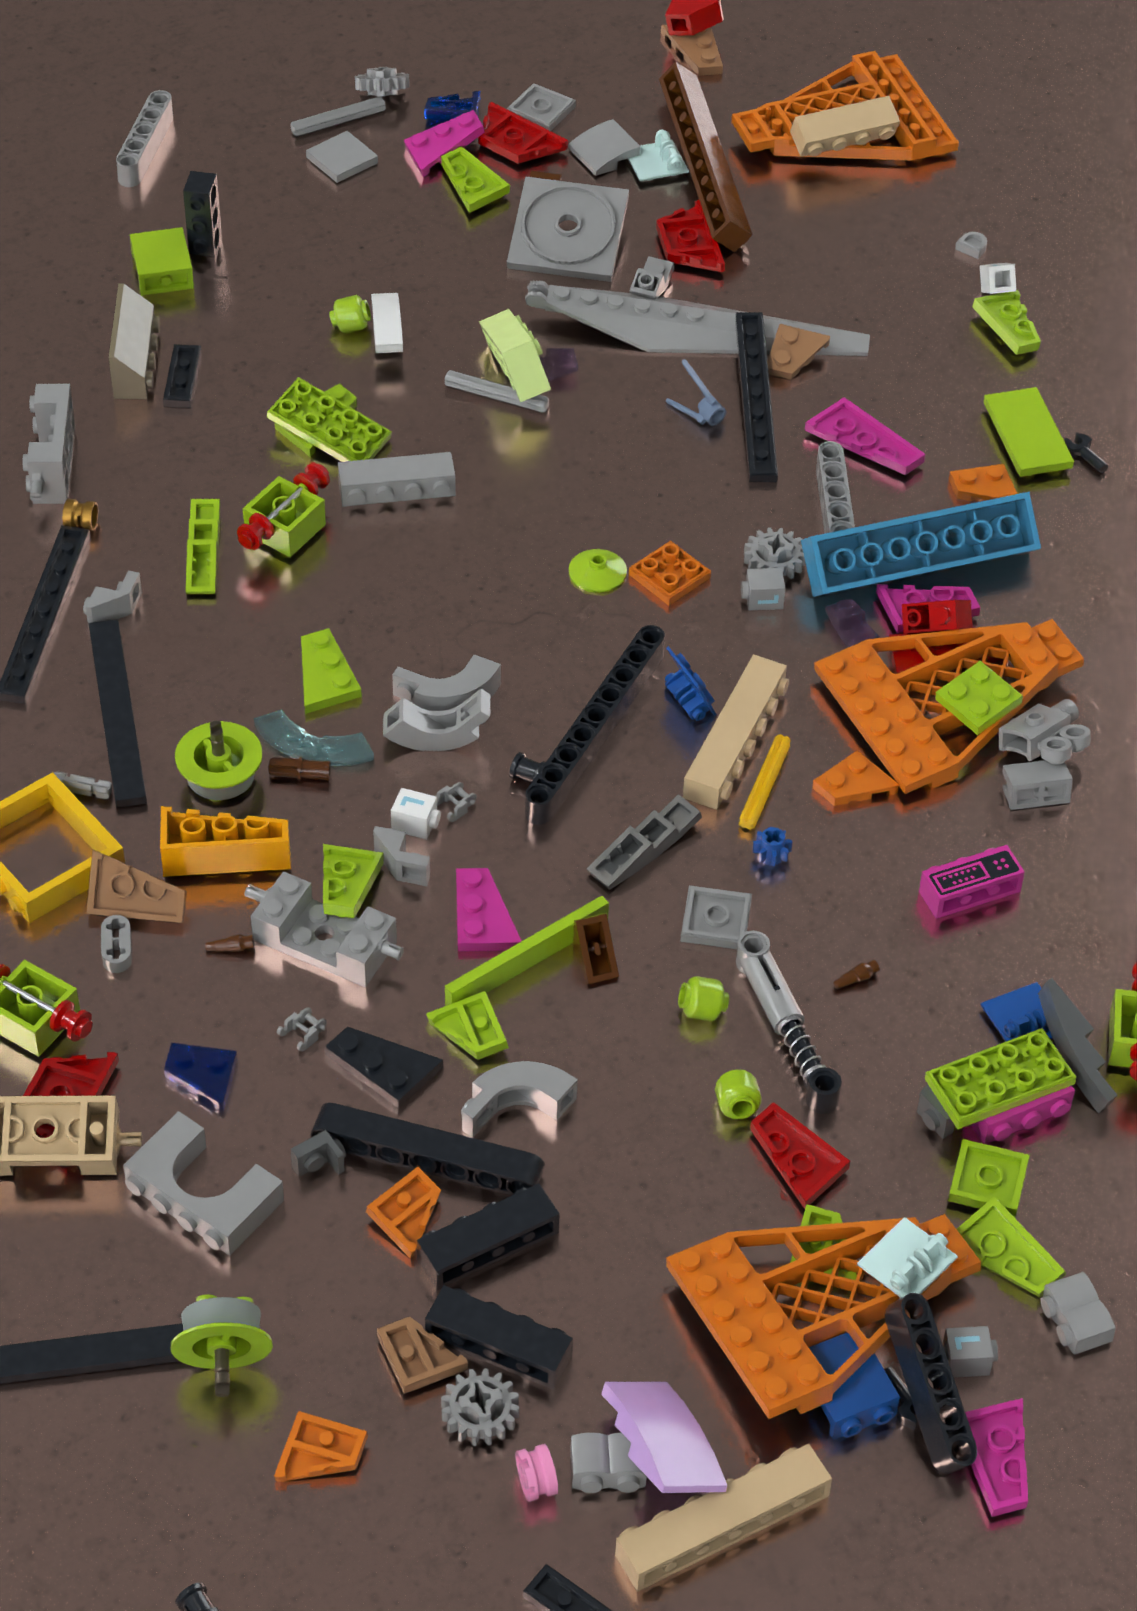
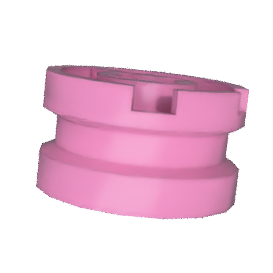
M537 1445L533 1451L529 1452L526 1449L516 1451L517 1471L527 1501L538 1500L539 1495L546 1494L548 1497L557 1495V1476L547 1445Z

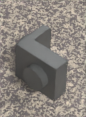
M927 1084L919 1094L917 1113L922 1117L925 1125L930 1130H935L944 1139L953 1133L955 1125Z

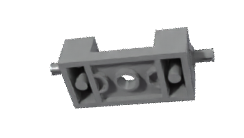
M36 384L35 395H30L29 405L30 412L35 413L36 416L33 417V433L38 434L39 442H29L28 454H23V471H28L29 475H26V491L30 492V499L33 501V504H65L69 495L76 427L70 384Z
M284 871L274 885L266 891L252 884H249L245 890V897L260 902L251 915L254 941L363 987L368 985L387 956L399 961L404 953V947L395 945L397 943L395 917L367 906L360 918H341L335 915L324 914L323 903L312 899L311 882ZM323 933L333 936L331 939L324 941L316 938Z

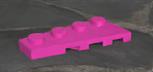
M845 397L805 422V431L827 441L839 443L845 449L904 475L925 461V453Z

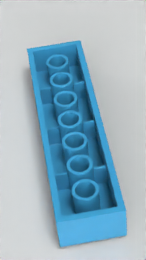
M1030 492L815 535L801 540L813 597L1041 549Z

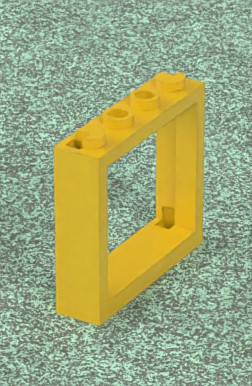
M53 772L0 801V829L49 802L93 850L125 863L123 847ZM92 857L31 892H28L0 861V895L4 894L12 910L20 912L31 923L89 889Z

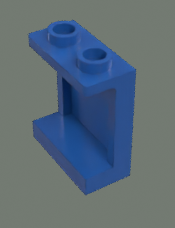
M848 1332L809 1347L825 1372L830 1375L835 1373L859 1349ZM875 1353L833 1393L832 1401L821 1405L830 1422L829 1434L833 1440L843 1436L845 1438L852 1437L863 1428L875 1423L877 1425L885 1424L897 1414L900 1396Z

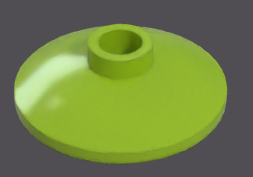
M603 549L583 551L576 555L569 565V576L572 582L577 587L588 592L603 593L612 591L625 581L627 575V567L623 559L617 554Z

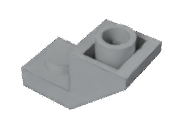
M648 256L644 269H637L629 290L630 293L651 299L658 298L667 289L674 270V262Z
M128 570L123 582L120 581L116 590L96 586L91 597H87L84 602L83 613L87 615V622L115 620L132 614L142 594L140 573Z
M375 826L373 830L374 851L383 852L384 865L397 881L427 886L430 879V857L406 852V832Z

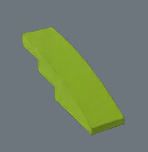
M191 499L189 535L187 539L186 594H216L220 499Z

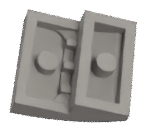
M614 119L588 129L568 145L572 153L595 176L617 170L618 161L638 156L641 147Z

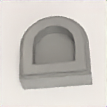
M979 232L965 233L956 242L955 250L979 259L986 251L987 238Z

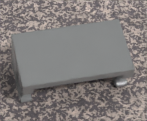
M1043 760L1003 765L1002 772L1007 784L1002 785L1010 810L1070 803L1073 778L1065 762L1053 765Z

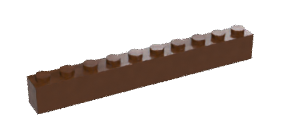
M675 62L659 78L712 239L736 252L753 234L698 77Z

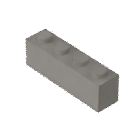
M451 452L338 462V481L342 507L456 496L455 471Z

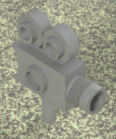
M1064 699L1051 708L1038 703L999 728V750L1020 753L1026 756L1028 761H1032L1041 755V758L1048 763L1059 765L1070 759L1072 752H1081L1090 745L1091 732L1086 726L1070 725L1079 717L1078 707L1073 701Z

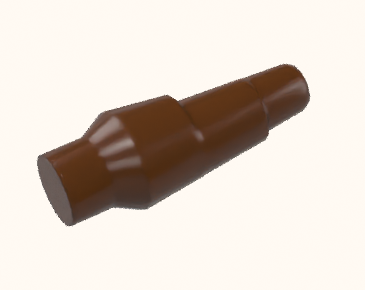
M241 934L205 944L206 951L242 952L247 948L255 947L253 935L244 936Z
M876 960L860 963L835 980L833 985L836 989H840L856 982L868 980L873 974L880 971V967Z

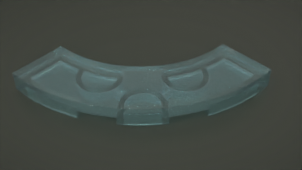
M282 709L254 718V726L259 734L274 748L292 758L299 759L300 756H303L306 760L331 761V766L355 765L374 760V753L362 732L346 736L324 735L322 738L313 736L291 721Z

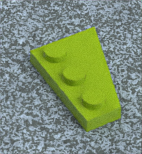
M327 628L301 636L305 714L362 697L361 687L330 629Z
M323 844L324 914L335 915L341 918H355L384 864L383 852Z
M995 1196L957 1228V1231L980 1259L981 1266L1038 1297L1043 1296L1046 1284L1060 1280L1066 1275V1271Z

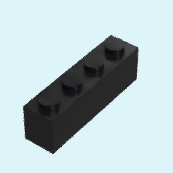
M539 1183L529 1188H521L512 1196L502 1201L491 1202L474 1214L461 1216L444 1228L425 1233L417 1240V1260L436 1290H439L443 1285L448 1286L559 1233L560 1213Z
M443 1285L425 1317V1331L436 1335L444 1341V1345L555 1390L572 1358L573 1337L568 1336L564 1331L538 1324L526 1315H516L506 1311L494 1302H484L474 1298L462 1289H452Z

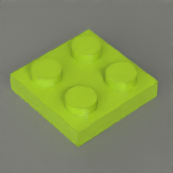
M982 661L977 662L936 691L935 696L936 701L977 735L1022 704L1023 699L1021 693Z
M963 1139L948 1201L980 1209L995 1196L1016 1218L1030 1155Z

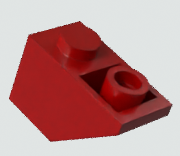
M671 0L665 14L669 35L693 36L723 22L724 19L721 0Z
M955 599L902 604L903 634L973 628L971 600Z

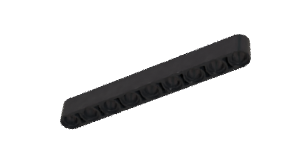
M647 625L638 631L525 792V817L530 823L543 825L553 818L664 657L665 633L662 628L655 625Z

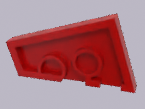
M774 1102L751 1121L750 1130L804 1209L806 1204L810 1205L850 1167L849 1159Z

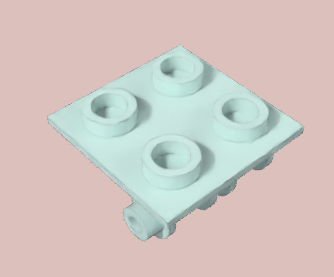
M663 129L657 131L655 143L641 145L640 154L628 158L640 182L689 173L674 141L670 140L671 136L668 131Z
M904 1217L857 1262V1265L902 1298L909 1293L921 1294L958 1256L946 1248L948 1240L943 1234L929 1235Z

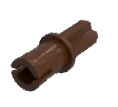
M300 756L299 759L272 757L269 761L268 771L270 775L297 777L298 781H301L302 778L329 781L331 761L306 760L303 756Z

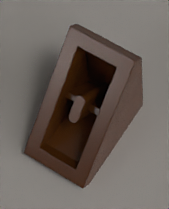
M603 913L574 920L573 950L587 984L619 977L607 914Z

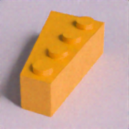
M161 806L160 852L163 877L291 869L289 825L286 819L248 815L243 820L235 819L231 816V813L219 812L216 817L200 815V810L187 809L186 813L172 812V807Z

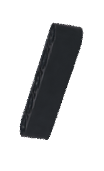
M909 1293L888 1305L885 1310V1321L931 1461L939 1472L951 1474L974 1463L977 1457V1446L930 1305L922 1295ZM905 1309L909 1312L910 1318L907 1316ZM916 1343L920 1346L922 1353L918 1350ZM928 1378L931 1380L933 1388L930 1386ZM940 1414L944 1417L945 1423L942 1422ZM951 1448L955 1451L957 1459L953 1456Z

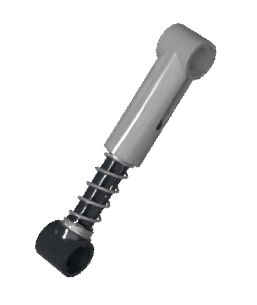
M747 931L738 939L736 966L740 972L747 976L775 1033L785 1037L784 1043L790 1047L789 1052L791 1056L795 1057V1065L800 1067V1075L803 1077V1083L807 1090V1106L819 1114L831 1113L839 1104L842 1085L841 1076L835 1070L827 1068L820 1063L821 1056L816 1055V1046L811 1045L809 1042L811 1036L806 1035L804 1032V1015L770 952L769 938L759 931Z

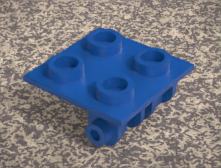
M669 646L666 647L679 668V671L676 673H669L665 677L667 689L670 690L691 719L700 721L709 710L716 716L717 714L711 706L715 700L705 688L706 685L696 672L694 673L691 670V666L681 653L675 655Z
M1038 982L980 1004L1005 1042L1041 1028L1044 1029L1050 1039L1053 1038L1039 999L1038 992L1041 990V986Z

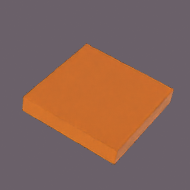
M670 540L629 567V576L670 606L711 578V570Z

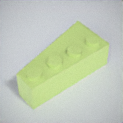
M507 309L479 321L490 350L500 364L505 376L509 378L513 390H516L520 402L551 390L539 355L543 354L537 339H534L532 332L528 331L526 324L522 323L519 315L514 316L510 309Z

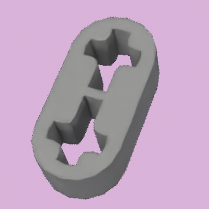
M122 915L109 916L101 924L103 966L112 973L124 972L132 963L130 923ZM114 929H119V937L113 938ZM114 950H120L119 959H113Z

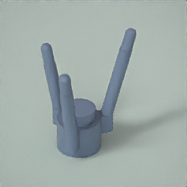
M682 360L683 366L705 398L698 404L699 413L669 398L666 399V403L696 419L701 425L706 421L711 426L719 424L726 416V409L711 395L687 360Z

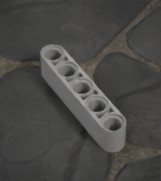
M158 90L148 96L116 157L117 175L120 185L134 187L142 181L173 121L172 96L169 92Z
M827 441L818 447L816 464L824 533L855 527L844 450L839 443Z

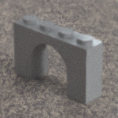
M178 1111L123 1164L125 1184L133 1194L137 1196L142 1195L150 1200L159 1212L163 1214L168 1213L176 1218L185 1230L189 1232L194 1231L202 1236L211 1248L215 1250L220 1249L230 1256L284 1201L283 1181L258 1164H255L230 1190L221 1195L204 1198L184 1192L176 1183L178 1177L207 1147L204 1128Z

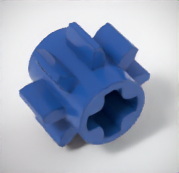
M770 827L763 832H757L756 841H753L752 852L759 853L760 863L763 862L764 864L775 866L781 863V861H788V854L792 851V840L785 839V830L782 831L779 828Z

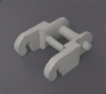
M461 782L454 784L452 787L445 786L436 795L437 806L450 800L457 805L454 808V814L449 812L447 815V819L450 822H454L468 812V807L473 805L477 798L475 793L468 794L463 790L464 785ZM458 794L463 798L460 801L454 798Z
M309 1007L301 1010L299 1014L294 1012L284 1021V1028L279 1026L277 1029V1034L280 1036H285L292 1029L296 1030L298 1027L307 1033L304 1036V1043L300 1041L297 1044V1049L301 1052L308 1049L318 1040V1034L325 1030L327 1024L326 1019L318 1020L312 1016V1009ZM306 1020L313 1024L309 1029L303 1025Z

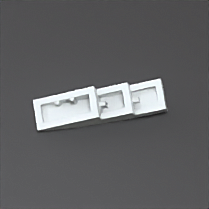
M398 293L371 294L375 353L403 352Z

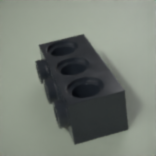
M190 171L183 189L188 251L192 255L215 257L222 238L217 174Z

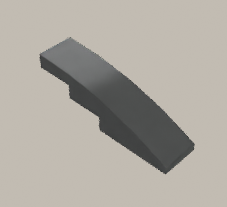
M678 794L660 813L653 810L635 829L630 825L586 868L587 871L610 890L641 870L679 840L702 818L701 812Z
M1050 978L1038 992L1048 1028L1058 1051L1077 1077L1076 1083L1099 1114L1109 1107L1118 1096L1098 1072L1106 1061L1087 1039L1094 1030L1092 1025L1054 979Z

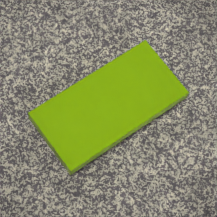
M300 377L294 381L267 411L268 419L341 462L373 459L392 435V431Z
M1037 387L984 395L983 403L1019 477L1073 468L1074 460Z
M1043 1028L925 1073L926 1082L957 1129L1072 1086L1077 1078Z

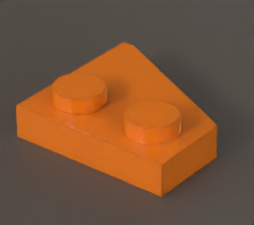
M1004 464L950 471L949 482L957 499L981 502L1017 494Z
M858 750L813 780V789L833 806L848 804L854 800H868L872 798V794L887 791L889 795H894L898 792L899 784Z
M416 1167L370 1203L366 1208V1213L411 1259L416 1253L417 1240L425 1232L440 1197L441 1189L419 1167Z
M298 1411L274 1474L275 1481L285 1482L356 1470L368 1438L367 1431Z

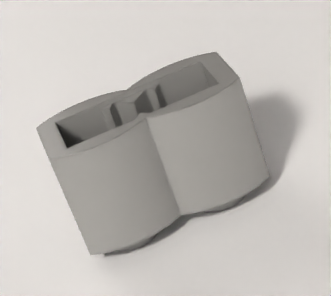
M1084 1272L1045 1285L1043 1297L1041 1298V1307L1044 1314L1048 1318L1052 1317L1053 1321L1058 1325L1056 1328L1057 1335L1063 1346H1068L1075 1355L1113 1341L1115 1333L1114 1322L1107 1308L1099 1300L1093 1284Z
M621 1432L610 1435L580 1433L571 1436L572 1488L582 1490L585 1493H596L601 1489L609 1487L618 1489L621 1492L630 1493L645 1487L647 1476L628 1457L631 1442Z

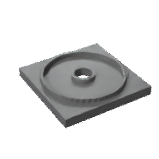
M525 177L507 258V269L612 282L629 199V190ZM571 220L577 223V227L573 230L565 231L559 227V224L563 221Z

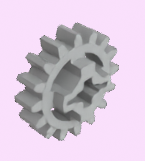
M369 68L367 73L355 76L356 90L367 91L368 95L376 97L397 95L398 90L410 87L409 74L404 72L397 73L396 68Z
M770 527L767 529V533L758 530L756 537L749 536L748 543H745L744 564H749L748 569L782 568L783 576L787 575L792 579L794 578V572L801 573L802 567L806 565L801 544L802 538L794 539V532L792 531L784 534L783 528L773 532Z
M486 1368L482 1371V1375L476 1376L473 1369H469V1378L465 1379L458 1374L456 1375V1386L453 1384L446 1385V1395L441 1397V1408H443L441 1410L442 1421L447 1422V1431L449 1433L458 1430V1441L460 1442L468 1436L472 1438V1446H476L479 1439H484L487 1445H491L492 1436L496 1435L499 1439L503 1440L505 1439V1428L514 1430L515 1418H519V1395L517 1392H513V1383L511 1381L502 1384V1373L498 1372L492 1378L489 1377V1371Z

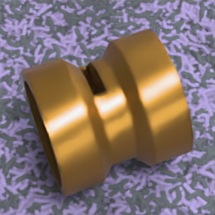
M66 499L63 507V526H82V528L93 531L98 519L97 502L87 501L79 503L76 499Z

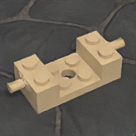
M0 1096V1176L13 1175L14 1166L78 1165L82 1175H116L117 1156L121 1146L141 1147L142 1132L121 1133L119 1127L120 1110L116 1096ZM42 1124H51L55 1127L53 1134L47 1138L38 1137L36 1130Z

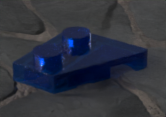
M473 91L471 98L459 99V94L430 97L427 99L424 109V119H431L435 122L449 121L472 110L477 115L481 91Z
M171 1043L164 1067L165 1077L177 1085L185 1086L188 1092L197 1097L200 1095L206 1097L214 1103L216 1109L224 1111L237 1063V1051Z

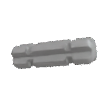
M54 772L72 793L91 797L93 794H96V798L109 799L111 795L112 783L110 781L99 779L98 782H95V778L70 774V777H68V773Z

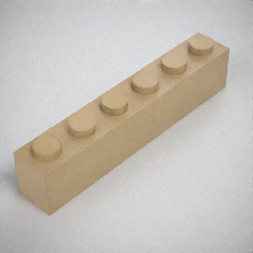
M753 654L684 777V799L716 810L723 799L728 800L733 788L734 778H740L744 769L745 758L752 756L757 736L762 737L767 726L766 719L768 716L775 714L778 706V697L780 695L784 696L788 689L789 679L786 678L787 665Z
M810 1444L798 1449L796 1447L790 1448L783 1452L778 1459L768 1464L759 1463L742 1477L735 1480L733 1478L727 1479L726 1483L728 1486L726 1492H709L705 1495H694L679 1508L672 1511H661L653 1517L652 1521L640 1527L631 1526L616 1538L615 1556L638 1592L829 1497L832 1477Z

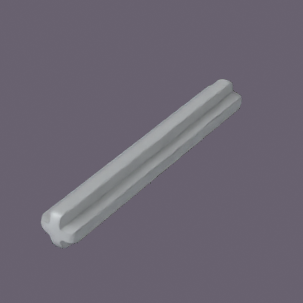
M375 97L296 120L290 124L291 131L294 136H300L383 112L386 109L385 101L382 97Z
M449 370L445 375V385L448 387L541 413L546 412L549 406V398L547 396L537 395L520 402L516 390H513L510 386Z

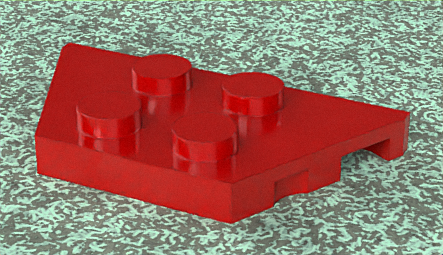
M493 102L489 103L487 116L483 119L485 133L478 137V144L517 164L568 149L567 139Z
M700 200L695 201V207L687 211L684 208H680L674 211L673 214L666 215L656 221V229L667 261L717 272L725 271V262L718 242L712 239Z
M107 1052L106 1058L87 1059L86 1054L75 1055L70 1058H44L23 1096H100L119 1062L118 1053ZM42 1124L37 1128L36 1135L40 1138H47L53 1134L55 1127L51 1124Z

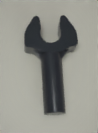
M1076 432L1074 440L1076 444L1070 439L1065 438L1064 442L1072 457L1081 456L1100 473H1104L1108 469V464L1090 449L1092 439L1088 435Z
M889 1366L884 1370L899 1394V1401L901 1402V1407L898 1408L896 1417L902 1425L915 1430L917 1419L911 1412L915 1409L908 1388L894 1368Z

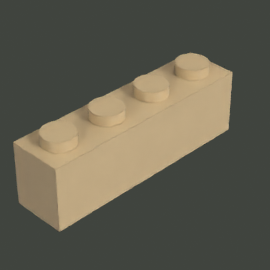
M885 96L795 117L790 133L800 157L807 155L817 156L824 151H838L854 144L864 145L871 140L888 139L895 134L900 120L890 96Z

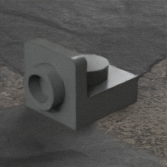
M326 1130L291 1148L292 1169L298 1177L308 1172L317 1171L326 1162L330 1163L338 1175L345 1171L344 1158L346 1157V1151L338 1139L333 1140Z

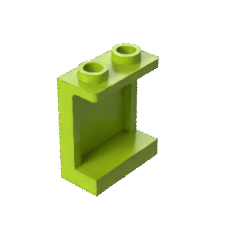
M183 227L130 234L131 252L136 265L141 296L194 289L192 265Z

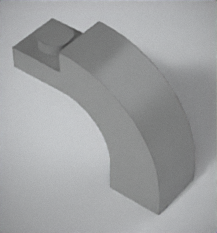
M473 655L461 672L442 679L425 677L397 667L392 674L393 695L401 699L405 698L408 701L414 702L415 705L431 711H444L455 708L479 689L488 692L491 699L501 685V664Z
M479 689L457 707L444 711L426 710L402 698L384 712L383 736L401 746L420 751H446L460 748L479 738V725L485 723L490 717V694L483 689Z
M512 1062L492 1068L472 1082V1098L464 1104L461 1110L462 1131L474 1137L498 1111L513 1105H527L537 1108L557 1121L577 1099L578 1079L557 1067L539 1062Z

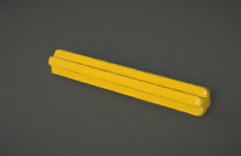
M781 734L775 736L740 815L739 825L742 828L749 830L755 828L790 748L791 739L788 736Z

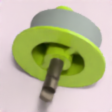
M212 721L193 728L181 738L175 751L176 766L181 775L187 779L190 788L196 794L213 802L231 799L244 793L251 786L255 772L262 761V746L257 736L248 728L232 722Z
M210 1294L198 1296L196 1302L183 1310L181 1318L184 1331L175 1336L171 1342V1353L180 1362L194 1367L215 1369V1395L217 1397H227L230 1395L229 1368H238L256 1363L268 1356L273 1348V1341L270 1335L259 1329L261 1310L253 1303L252 1298L216 1297Z

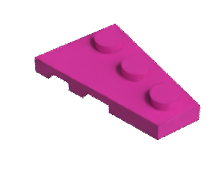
M472 110L404 139V143L424 178L430 173L429 168L436 163L441 164L442 155L461 146L463 148L485 132L481 121L475 111Z
M877 584L876 593L897 633L903 632L902 604L955 599L971 600L972 617L979 616L981 607L970 587L934 586L931 590L915 589V585H903V589H888V584Z
M456 868L458 951H506L520 943L522 940L489 869Z
M1023 1398L965 1412L977 1446V1457L974 1463L971 1464V1467L991 1516L1025 1509L1028 1504V1486L1024 1451Z

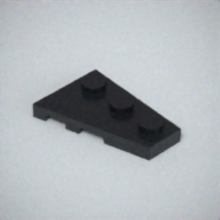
M348 1026L325 1046V1055L397 1108L401 1107L444 1067L443 1059Z

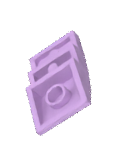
M667 1382L604 1383L601 1395L618 1412L615 1426L631 1442L628 1457L662 1493L726 1492L728 1485L704 1432L684 1401Z

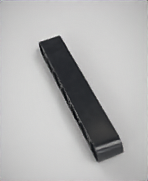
M325 1103L322 1105L310 1134L312 1138L326 1130L333 1140L338 1139L341 1142L346 1153L411 1170L419 1167L427 1174L513 1195L521 1188H529L538 1184L545 1167L542 1158L530 1152L336 1103Z

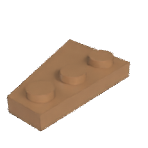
M661 25V34L664 38L668 37L672 41L671 46L675 50L681 51L685 62L698 76L722 74L723 64L711 27L693 36L669 35L667 25Z
M92 851L86 914L122 915L126 918L184 923L186 890L99 851Z

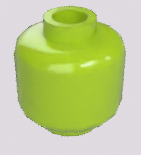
M358 295L337 299L334 302V310L329 312L333 327L338 326L339 330L344 334L363 330L367 327L368 321H371L369 304L366 299L362 300Z
M695 976L691 977L687 983L681 985L678 1004L679 1008L683 1009L684 1014L688 1018L715 1021L721 1012H726L729 1004V994L724 992V987L720 980Z
M738 1069L728 1071L716 1082V1097L720 1110L725 1116L731 1119H745L756 1113L760 1108L762 1101L756 1078L750 1072Z

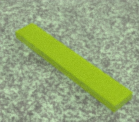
M603 896L596 898L445 985V1006L483 991L488 993L571 945L574 937V920L606 913L608 918L609 902Z

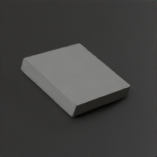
M533 83L507 110L552 131L576 108V100Z
M348 131L306 150V158L336 183L378 163V155Z
M689 885L680 942L737 949L739 937L747 932L752 894Z

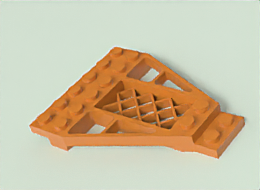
M876 51L852 55V62L780 101L766 103L757 109L732 114L731 121L750 152L770 149L773 156L800 157L790 133L795 117L890 96L900 120L894 136L902 147L871 146L868 142L864 145L846 146L838 151H824L817 156L807 155L803 157L912 161L958 151L959 145L954 134L899 56L895 54L880 58ZM850 76H853L858 82L856 85L832 89L831 87Z
M1050 619L1032 628L1027 622L867 639L814 662V670L888 772L899 784V787L907 794L927 784L931 789H934L958 778L959 771L999 732L1000 727L1008 723L1038 691L1049 687L1058 677L1084 665V657L1055 621ZM966 643L939 656L933 655L928 649L930 646ZM915 648L925 662L901 673L894 674L889 670L877 652ZM983 657L982 662L1002 679L1004 676L1020 679L1010 685L1023 695L1022 704L981 732L961 754L955 756L940 738V735L965 724L940 703L930 702L931 695L936 696V691L942 688L935 686L937 679L950 682L961 674L962 668L969 669L979 662L976 659ZM988 657L1004 659L1003 665L988 663ZM1009 661L1013 664L1015 668L1008 667ZM910 691L925 693V699L911 698L909 696ZM926 711L941 714L932 719L925 718L924 716Z
M945 1214L921 1224L916 1217L907 1218L929 1235L943 1234L948 1240L946 1248L958 1256L920 1294L926 1300L938 1296L949 1284L981 1271L980 1259ZM903 1218L727 1232L666 1257V1267L768 1419L794 1408H797L799 1413L803 1414L832 1401L833 1393L891 1337L886 1322L870 1338H866L860 1330L862 1327L884 1319L885 1310L888 1305L900 1299V1297L882 1283L880 1286L861 1282L864 1274L871 1275L857 1265L859 1261L856 1259L864 1257ZM846 1239L812 1254L806 1253L799 1244L801 1242ZM785 1244L796 1260L767 1273L759 1274L754 1270L739 1247ZM833 1268L831 1274L824 1273L825 1271ZM844 1269L858 1273L856 1280L837 1276L839 1270ZM809 1281L827 1285L825 1293L807 1289ZM802 1282L801 1287L793 1286ZM833 1287L851 1291L849 1299L831 1295ZM857 1293L876 1297L864 1303L855 1301ZM778 1294L796 1298L794 1306L778 1303L776 1301ZM802 1300L821 1304L818 1312L800 1308ZM827 1306L845 1310L834 1316L824 1314ZM905 1309L907 1316L910 1318L909 1312ZM796 1319L814 1323L803 1329L794 1327ZM848 1332L859 1349L835 1373L827 1374L809 1347Z

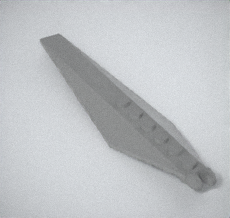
M540 280L530 281L527 286L526 305L545 309V311L562 313L646 352L738 354L735 315L736 312L743 311L661 296L651 299L625 292L548 285L545 281ZM763 315L767 354H770L779 324H784L830 336L829 346L827 348L823 347L815 355L868 356L869 334Z

